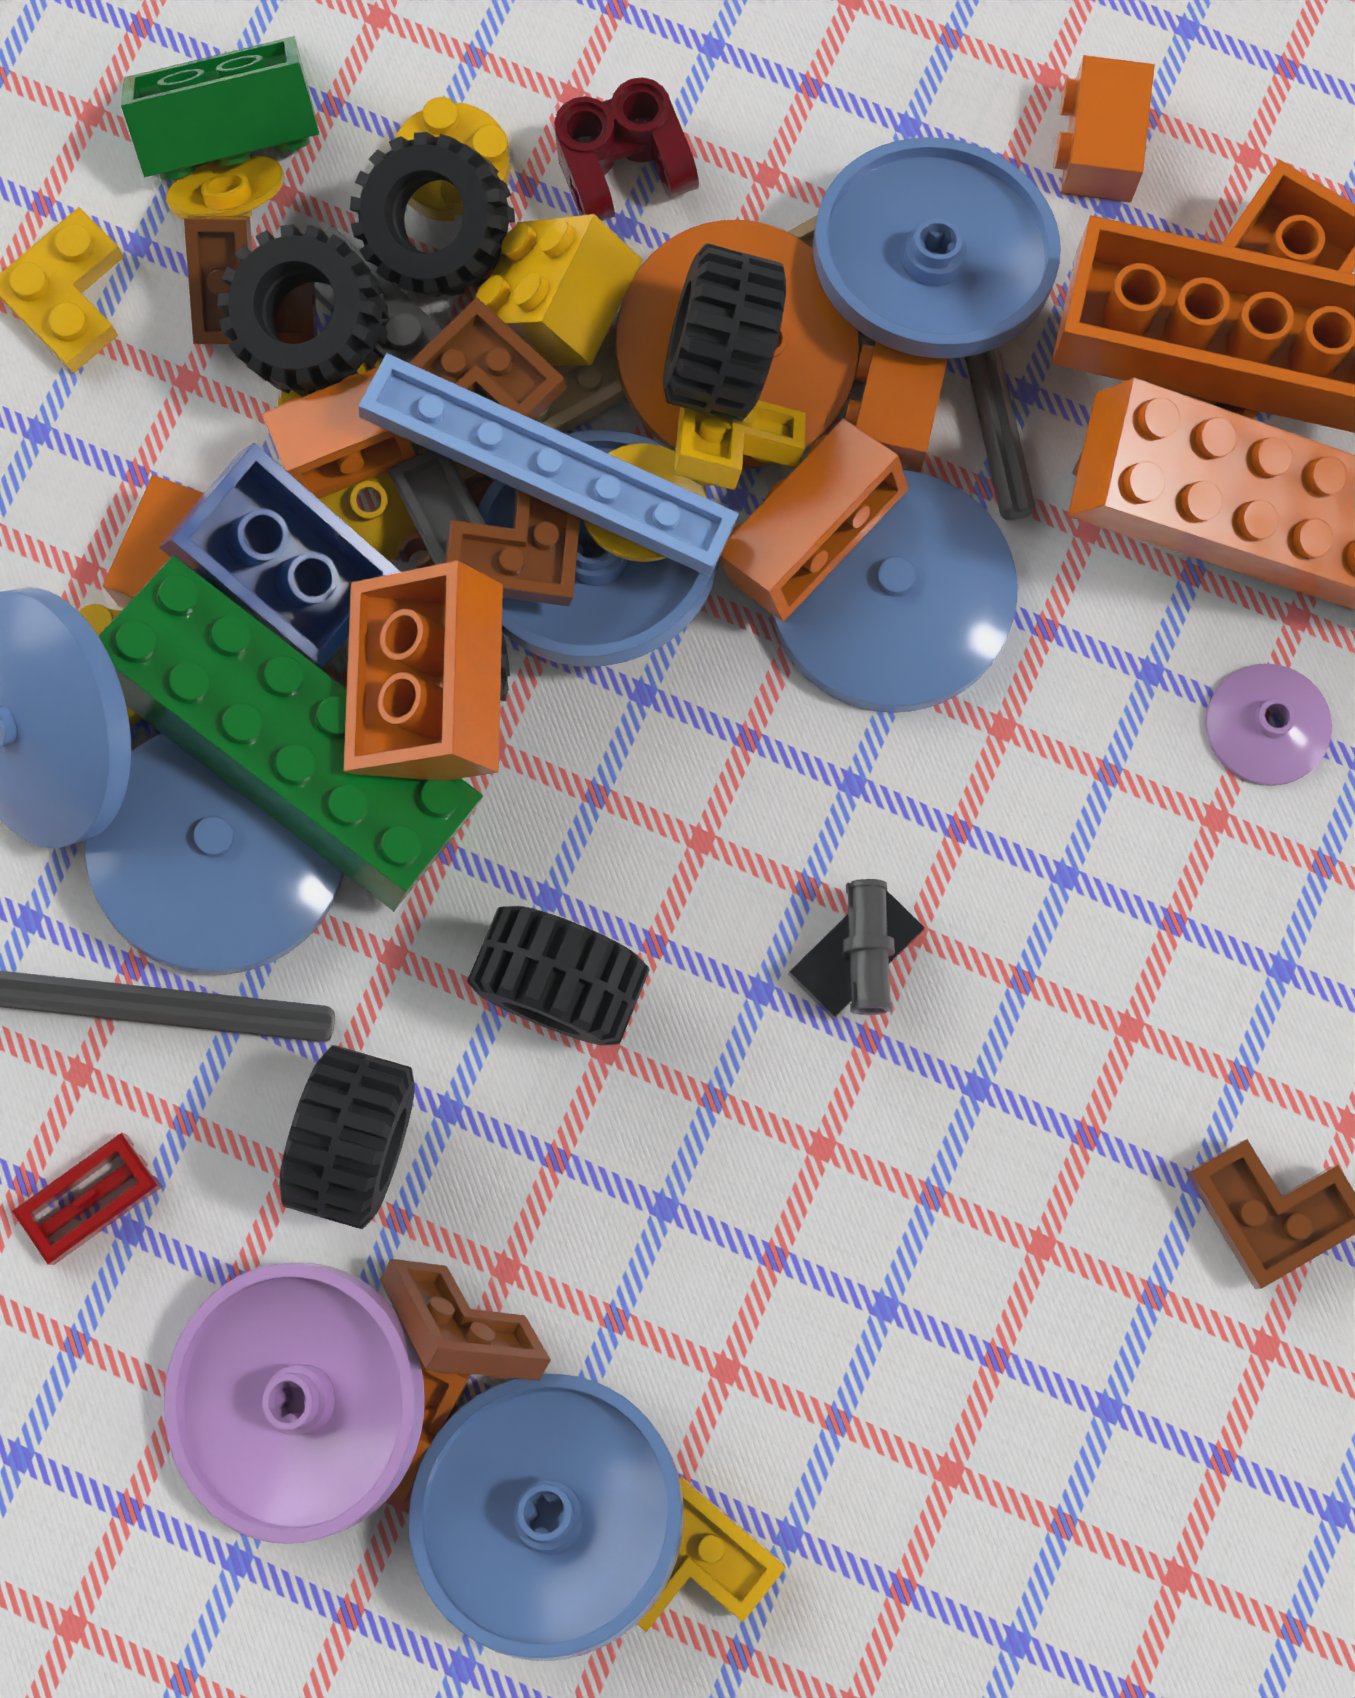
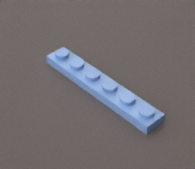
M386 353L358 405L359 418L709 577L712 575L739 513L388 353Z

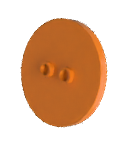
M748 220L708 222L675 235L657 248L641 265L618 311L614 334L615 364L623 393L639 421L657 440L676 452L680 406L666 402L663 389L664 367L678 303L689 268L695 255L708 243L783 264L786 278V298L782 323L769 373L758 400L805 412L806 448L826 431L843 408L854 382L859 349L858 330L833 306L819 281L814 263L813 248L785 230L769 224ZM743 454L742 470L772 465L759 462L753 457Z

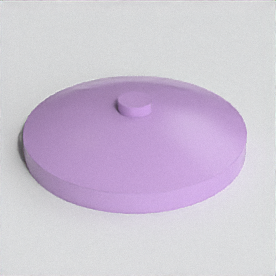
M284 1263L253 1269L230 1280L212 1293L190 1318L174 1348L167 1371L164 1392V1419L172 1457L181 1477L198 1502L224 1525L243 1535L257 1540L283 1544L305 1543L334 1535L351 1528L374 1513L395 1491L409 1469L418 1446L424 1419L425 1394L421 1364L417 1351L397 1312L382 1295L361 1279L346 1271L315 1263Z

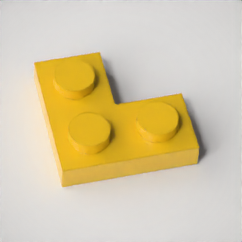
M78 207L0 273V300L74 374L118 336L113 325L82 293L122 260L124 256L118 245Z
M758 400L748 416L742 422L680 407L673 474L689 478L701 485H717L735 490L742 472L743 454L751 456L762 463H778L796 468L805 449L806 413Z
M680 1475L679 1479L684 1504V1527L681 1547L668 1583L654 1605L637 1623L645 1632L650 1629L690 1577L740 1621L744 1622L786 1568L782 1561Z

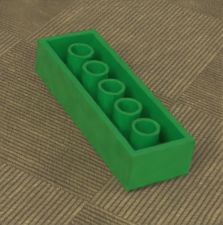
M174 555L98 635L113 663L127 707L393 912L470 818L484 796L462 778L440 781L356 775L344 772L347 689Z

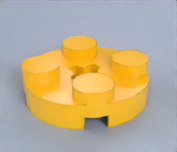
M447 97L433 98L424 105L423 110L412 115L396 134L395 138L402 136L407 140H413L414 133L428 132L434 137H439L440 134L453 137L490 161L499 171L497 175L500 180L504 181L507 186L509 184L510 160L506 133L493 117L475 106L455 103ZM436 180L423 185L412 195L408 202V205L415 211L433 220L455 221L454 215H464L462 199L457 188L444 180Z

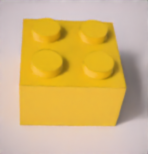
M595 214L517 222L516 226L505 236L501 245L502 254L490 278L479 288L475 299L479 298L551 366L592 365L643 259Z

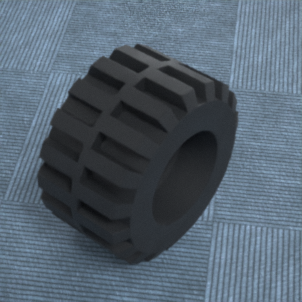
M428 132L414 133L413 140H407L400 136L389 141L392 150L386 154L377 149L369 158L374 165L371 172L367 174L360 170L355 181L356 184L363 186L360 198L351 196L350 210L358 213L359 222L351 224L353 236L363 241L364 247L359 251L366 262L375 264L378 268L376 273L385 280L398 284V287L429 296L440 297V294L455 296L464 294V288L468 286L477 288L486 281L484 275L490 269L494 270L499 260L501 245L508 233L509 222H515L514 208L508 206L507 197L511 196L507 184L498 177L497 173L499 171L490 161L482 157L480 153L471 147L443 134H440L439 137H434ZM444 180L454 185L461 196L464 209L462 226L456 238L442 250L434 253L421 252L412 245L407 236L404 222L405 210L410 198L420 187L432 181Z
M292 224L280 226L281 237L276 239L268 230L255 236L260 246L252 252L245 245L240 248L235 256L242 263L237 271L229 267L226 268L222 280L230 286L229 293H218L217 307L227 314V317L219 320L222 333L233 342L229 347L236 357L275 388L288 394L293 390L301 397L314 393L316 390H322L337 384L348 376L359 374L357 370L364 362L373 368L379 359L373 348L375 343L384 345L386 343L388 331L382 326L381 321L382 319H388L389 314L388 305L380 296L384 291L378 279L344 240L335 234H332L329 238L321 228L307 225L305 234H303ZM318 282L330 285L334 292L335 306L332 318L325 330L314 339L304 343L288 344L281 342L276 332V314L284 297L291 290L302 284Z
M708 243L695 255L682 289L666 355L663 389L668 404L742 422L753 410L766 382L782 323L786 298V278L782 263Z
M503 906L497 908L467 983L483 999L512 1014L566 1036L603 1046L621 1043L650 969L632 950L594 930L537 909L524 906Z
M332 1045L323 1054L307 1080L287 1138L279 1180L283 1207L359 1229L367 1226L377 1214L385 1198L406 1135L415 1093V1083L411 1067L336 1045Z

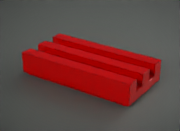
M121 1132L12 1210L48 1265H55L163 1187L157 1177L153 1176L147 1168L148 1164L142 1155L136 1152L133 1147L134 1144L127 1134ZM119 1155L125 1162L124 1165L42 1224L38 1223L34 1217L113 1159ZM135 1176L138 1181L136 1185L52 1244L49 1239L51 1235Z

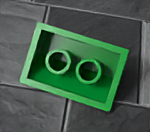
M295 36L124 77L121 108L144 177L159 174L161 180H175L195 171L193 165L217 160L219 166H232L251 159V151L274 146L277 152L293 151L307 146L310 143L309 137L320 135Z

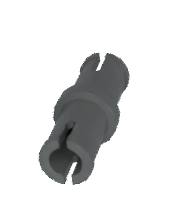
M859 879L846 884L849 937L843 940V954L850 958L852 998L850 1012L853 1014L879 1015L892 1011L888 957L895 954L894 938L887 934V882L879 879Z

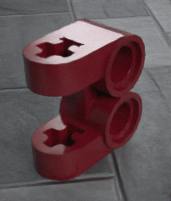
M643 77L629 79L620 84L613 93V97L609 100L601 102L596 98L587 96L577 97L564 103L558 110L554 121L558 161L580 216L595 214L601 221L615 217L613 200L604 175L613 167L614 161L623 158L640 163L653 161L661 184L670 198L699 188L695 161L669 94L655 80ZM638 117H645L651 119L652 121L644 124L633 123L631 120ZM580 136H592L596 138L594 141L589 143H580L575 141V139L579 138Z

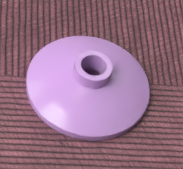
M1256 664L1234 672L1216 689L1210 699L1206 712V733L1215 756L1231 773L1254 784L1276 786L1288 784L1304 777L1319 764L1329 747L1332 734V720L1325 698L1307 677L1282 665ZM1268 709L1279 711L1284 717V726L1276 728L1268 724L1265 718V711Z

